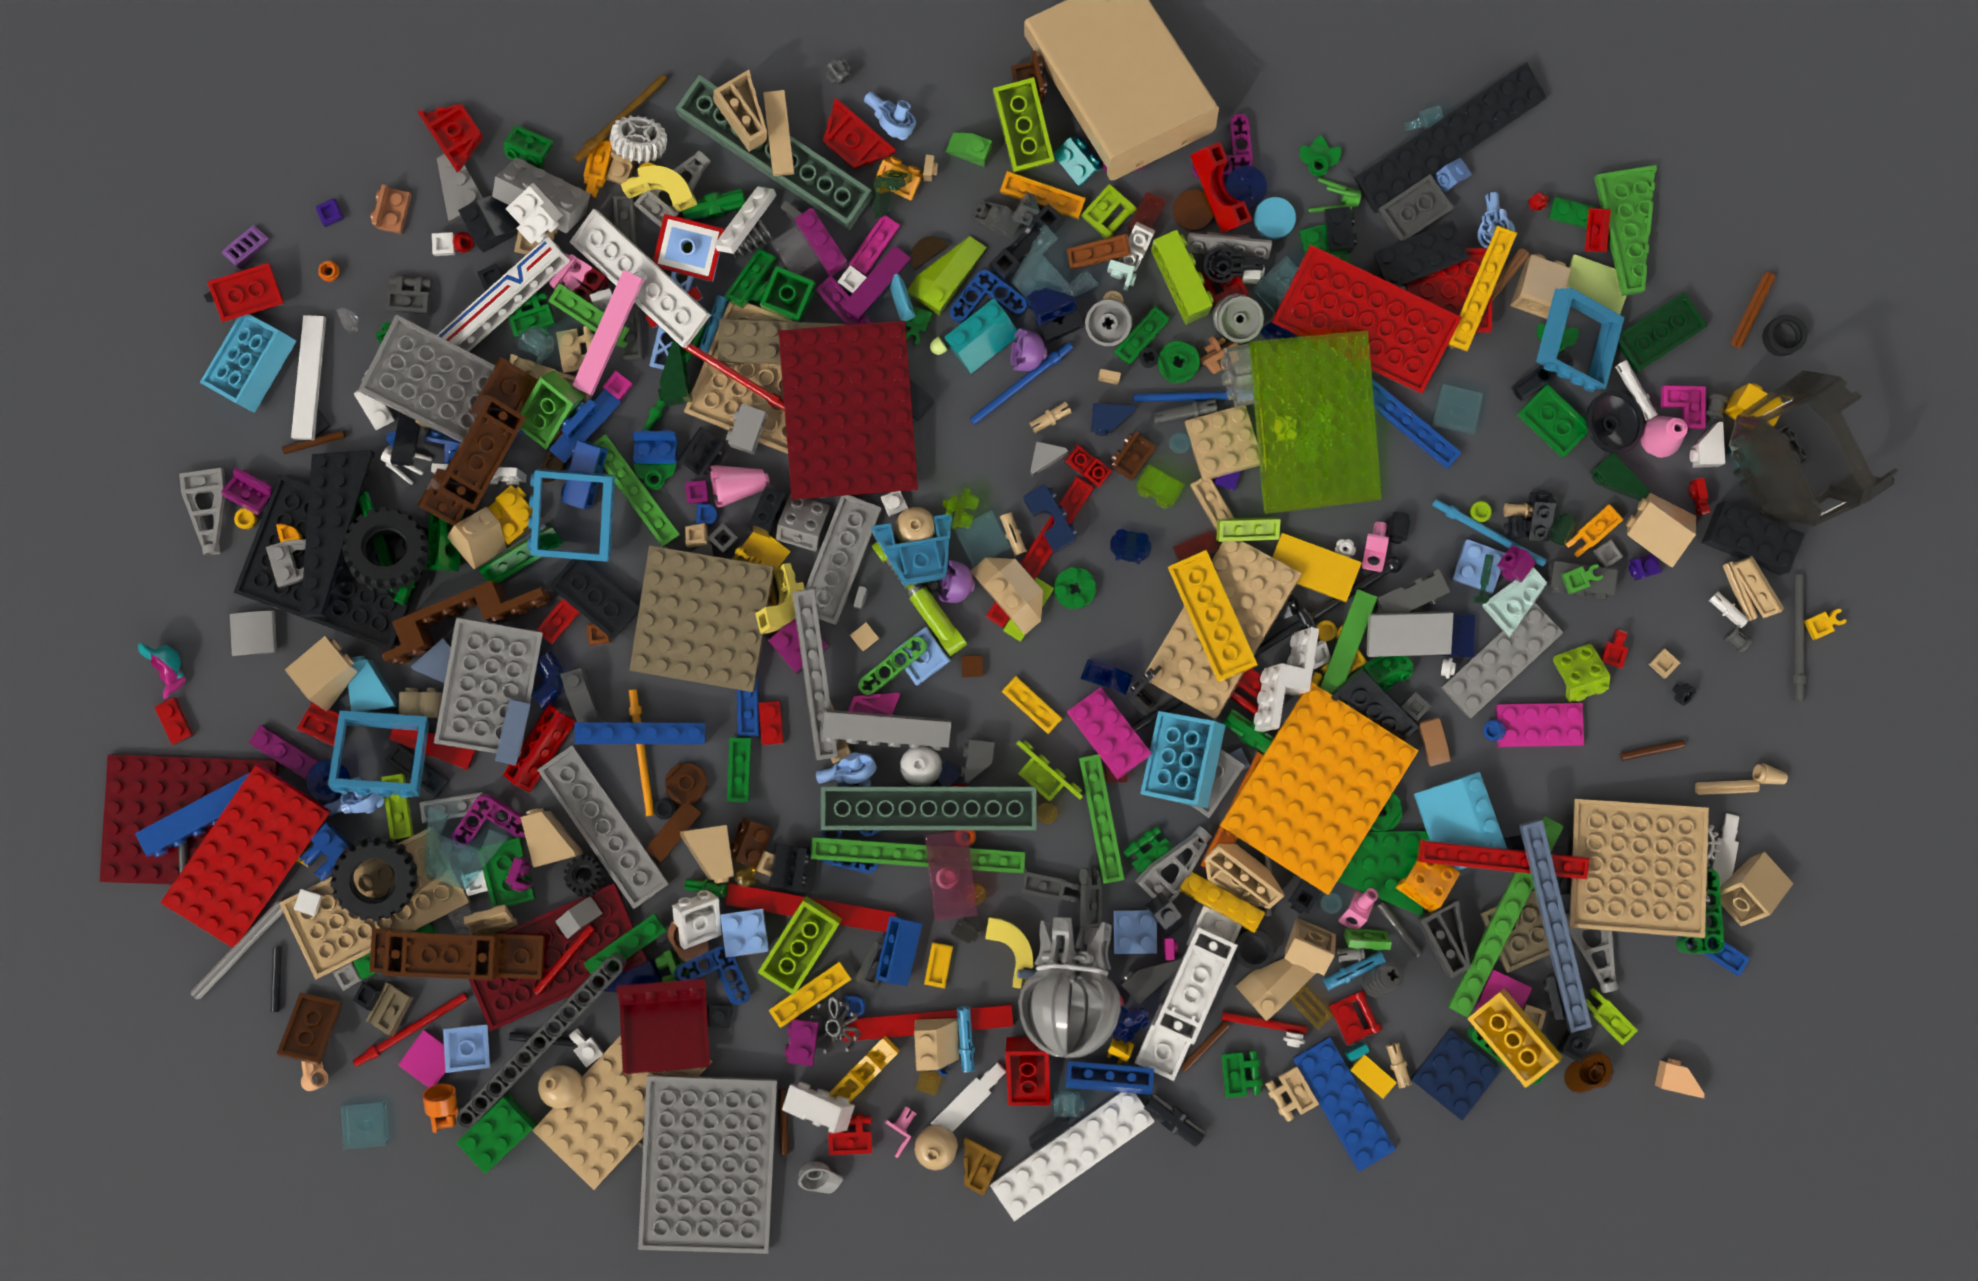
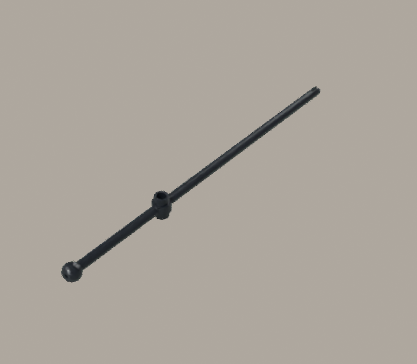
M1390 557L1386 561L1382 572L1376 571L1353 585L1348 599L1355 595L1357 589H1365L1390 572H1399L1402 569L1401 561L1397 557ZM1333 598L1312 612L1304 608L1296 615L1299 619L1298 621L1261 643L1254 658L1303 627L1305 629L1315 628L1318 626L1315 621L1318 617L1338 606L1343 601ZM1174 698L1131 725V727L1137 732L1155 721L1158 711L1168 713L1183 702Z

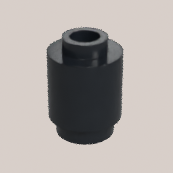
M1396 511L1390 516L1386 537L1390 539L1391 543L1402 544V541H1407L1411 523L1409 514Z

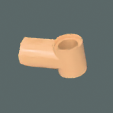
M301 1061L303 1070L301 1085L303 1089L314 1091L324 1087L328 1082V1074L323 1070L322 1062L320 1065ZM312 1076L316 1077L317 1084L313 1082Z

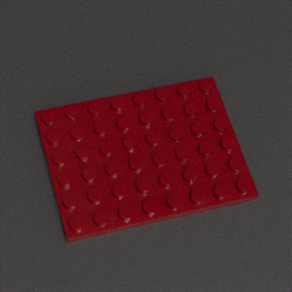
M905 321L778 330L792 500L918 490Z
M108 755L99 882L173 885L180 874L179 848L172 846L167 849V854L158 858L146 856L135 833L250 773L256 764L261 765L278 776L279 762L268 760ZM213 826L206 828V833L198 837L191 836L187 838L188 862Z

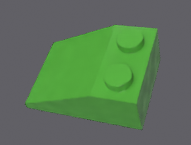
M553 370L540 377L522 408L520 414L525 416L526 419L520 429L547 450L562 432L561 429L563 428L562 424L568 417L573 418L577 413L576 409L586 396Z

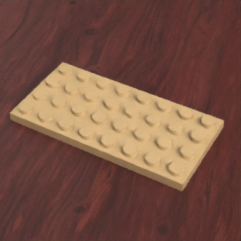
M1223 541L1213 557L1212 563L1253 655H1255L1302 574L1243 541ZM1185 606L1146 672L1150 668L1155 670L1160 665L1162 669L1149 683L1214 720L1218 718L1244 674L1242 672L1218 683Z
M435 826L398 843L399 845H404L406 847L405 850L414 857L413 861L417 865L418 880L410 902L406 904L401 912L395 913L391 918H381L380 921L373 922V919L363 921L356 915L354 917L348 914L349 911L341 909L338 899H334L332 894L334 891L330 882L332 877L306 889L323 895L316 916L294 910L299 893L279 903L315 980L371 953L373 928L416 930L471 903ZM368 859L362 862L354 872L356 888L368 897H383L395 885L396 876L393 868L387 862L380 859Z
M620 1035L580 1079L583 1092L574 1106L564 1109L553 1108L532 1131L595 1190L644 1137L647 1075L700 1076L706 1068L623 1075Z

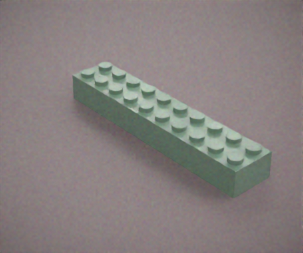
M699 75L675 108L679 117L850 231L872 200V190L792 136H790L795 174L773 176L767 120L763 118L767 129L766 142L748 151L713 101L714 90L718 87Z
M821 787V830H1036V787Z

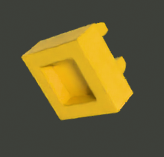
M1115 1034L1109 1046L1107 1057L1111 1058L1112 1055L1118 1057V1064H1121L1123 1061L1127 1062L1131 1056L1134 1044Z

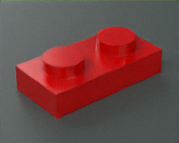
M1589 208L1585 251L1607 252L1611 209Z
M562 599L536 631L543 632L542 637L551 644H554L580 612L565 599Z
M171 698L154 707L171 745H176L194 736L177 698Z
M781 702L759 703L762 745L784 743Z

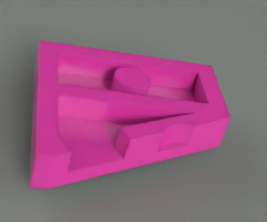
M897 692L854 696L848 711L893 715L901 694Z

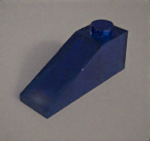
M653 959L619 974L603 992H617L616 986L660 983L663 981Z

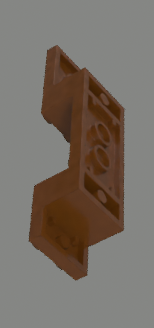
M499 358L469 411L470 414L475 416L471 426L446 470L437 468L417 506L452 526L460 521L466 508L476 509L526 419L525 416L520 414V411L538 379L504 358Z
M490 580L392 621L401 646L382 653L385 662L404 665L411 662L412 657L417 655L422 657L435 646L427 624L432 626L440 623L443 617L448 616L451 618L461 613L460 610L468 608L469 610L479 606L484 620L502 624L509 621L508 617L515 614L516 616L524 615L529 612V608L534 606L536 608L543 607L548 604L547 601L553 598L550 591L539 587L508 600L502 585Z
M373 928L369 972L383 973V976L493 980L498 977L542 979L545 935L503 933L469 935Z

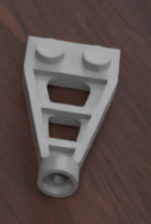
M698 150L694 156L683 162L673 171L679 175L687 171L692 175L688 186L693 192L701 174L711 161ZM655 189L643 193L634 205L661 228L664 214L680 217L682 211L678 213L674 206L666 205L659 199V193L663 190Z
M214 468L179 474L181 494L202 546L203 555H218L221 553L219 541L225 497L221 493L226 486L224 469ZM212 492L214 494L212 507L206 510L199 509L195 500L196 495ZM201 516H214L212 530H203L200 520Z
M306 539L284 541L266 547L277 587L282 588L303 581L304 567L297 569L293 552L305 550Z
M1199 826L1191 836L1150 864L1135 882L1153 899L1162 892L1173 902L1180 894V887L1184 880L1190 876L1212 836ZM1189 848L1193 854L1189 861L1183 865L1177 859V856L1183 850ZM1173 863L1178 866L1179 873L1172 883H1168L1161 876V871Z
M1570 911L1566 912L1565 916L1570 937L1599 983L1602 993L1619 989L1615 978L1612 931L1601 930L1600 945L1589 947L1582 937L1583 931L1588 929L1569 928ZM1604 950L1607 964L1604 967L1598 968L1592 959V953Z

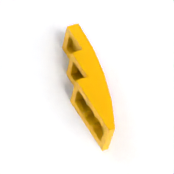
M884 1036L830 1091L829 1096L837 1098V1096L849 1099L850 1103L900 1050Z

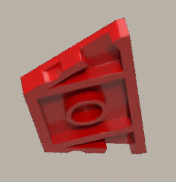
M837 98L834 99L823 144L853 170L896 153V149Z
M462 104L452 105L451 107H438L436 111L426 113L424 110H419L417 113L456 172H459L484 138Z

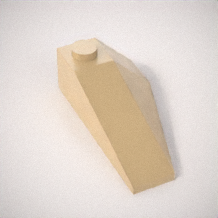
M1283 958L1261 969L1251 971L1235 987L1267 1021L1316 973L1310 972L1303 966L1294 965Z

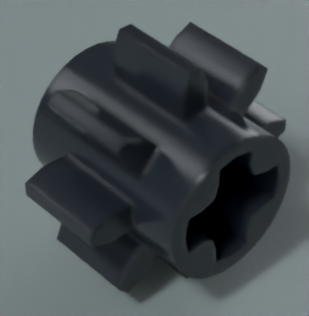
M1525 516L1509 517V523L1504 524L1505 534H1510L1511 539L1526 538V532L1532 531L1531 521H1525Z

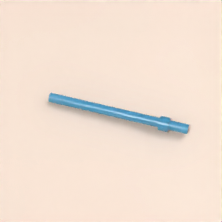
M1437 498L1433 501L1432 506L1446 513L1445 516L1459 520L1507 548H1510L1512 545L1526 550L1536 564L1542 567L1545 565L1547 559L1465 515L1454 505L1449 506Z

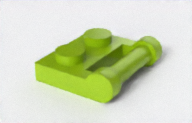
M1109 184L1082 213L1081 217L1107 239L1113 237V233L1130 214L1133 215L1137 209ZM1119 205H1122L1124 210L1106 228L1103 223Z

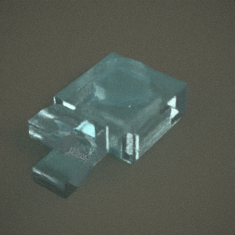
M1437 105L1419 111L1420 118L1405 122L1404 124L1406 131L1419 127L1425 130L1443 118L1441 106Z

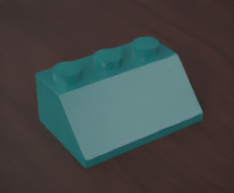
M993 298L946 335L945 343L969 373L972 374L1018 337L1015 336L1017 329L1006 312Z

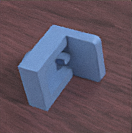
M1459 158L1445 165L1434 175V179L1443 192L1446 193L1458 183L1468 179L1472 174L1467 165Z

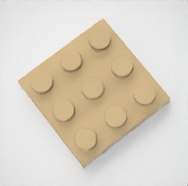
M1245 404L1184 422L1202 481L1263 465L1261 452Z

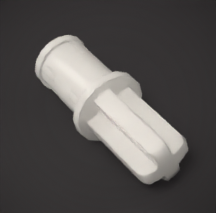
M1719 591L1708 600L1722 612V616L1728 617L1739 628L1747 624L1748 618L1735 607V603L1731 604Z

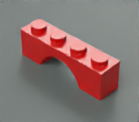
M1221 142L1191 154L1190 157L1221 232L1225 233L1252 221L1245 201L1233 198L1225 188L1223 170L1228 163V159Z

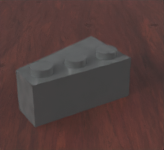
M1440 569L1377 598L1375 603L1380 613L1418 612L1423 610L1422 605L1429 602L1431 606L1442 601L1441 596L1451 591Z
M1455 899L1442 904L1440 908L1433 912H1427L1416 918L1444 973L1450 978L1471 968L1463 933V922L1459 911V900Z

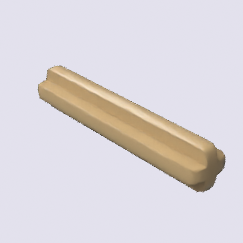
M1734 561L1725 563L1723 565L1724 571L1742 613L1748 618V621L1758 618L1749 594L1731 566Z
M1754 780L1697 782L1695 784V793L1698 795L1750 793L1760 790V783Z

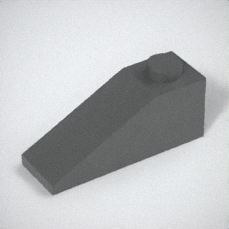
M579 668L560 674L577 722H601L586 669Z
M1183 957L1148 965L1134 971L1129 970L1122 976L1123 981L1121 985L1140 1004L1179 969Z

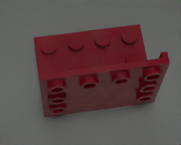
M705 979L616 986L620 1008L623 1075L710 1067Z

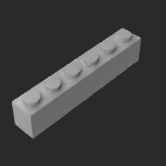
M822 709L820 736L825 738L827 742H837L838 739H846V743L851 744L867 741L868 745H880V742L888 743V746L901 747V744H909V748L918 749L922 746H930L932 750H943V747L949 748L951 722L948 719Z

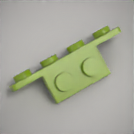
M1026 740L1023 743L1020 741L1016 743L1032 757L1018 774L1032 787H1036V790L1048 801H1051L1063 786L1079 800L1082 799L1083 796L1080 794L1082 790L1073 782L1069 785L1064 780L1066 776L1059 769L1056 768L1053 771L1048 766L1050 762L1043 755L1036 756L1032 752L1034 747Z

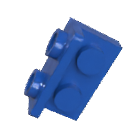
M641 430L633 432L635 440L633 461L635 464H676L678 439L674 431Z

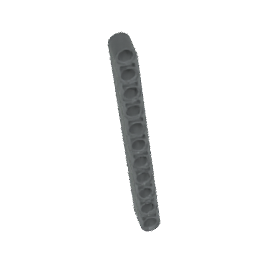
M617 952L609 955L463 1106L456 1117L457 1124L460 1127L466 1129L472 1127L616 979L626 966L624 955ZM610 961L618 962L620 968H613L610 965ZM595 976L603 977L605 983H598ZM581 991L588 992L590 998H583L581 996ZM566 1007H573L575 1014L568 1013ZM551 1022H558L561 1028L555 1029ZM537 1037H543L546 1044L539 1043ZM522 1052H528L531 1055V1059L524 1058ZM508 1067H513L517 1074H511L508 1071ZM493 1082H498L502 1089L495 1088ZM479 1097L485 1098L487 1104L481 1103ZM464 1112L470 1113L473 1119H468Z

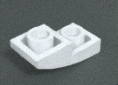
M1136 222L1129 237L1131 256L1119 258L1118 262L1133 266L1136 272L1155 234V230Z

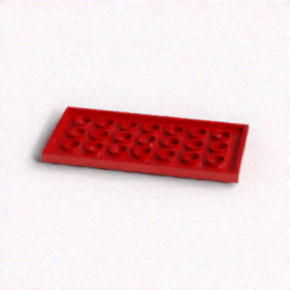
M1309 245L1271 322L1422 394L1462 317L1315 246Z
M256 764L160 903L233 948L251 927L331 810L261 765Z

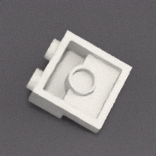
M534 183L506 208L520 224L517 230L530 244L535 241L539 244L548 236L545 233L547 230L551 233L560 225L557 221L563 216Z
M706 890L699 891L696 897L691 899L684 897L679 899L677 904L672 905L674 924L679 929L680 946L683 949L722 935L719 898L713 893Z

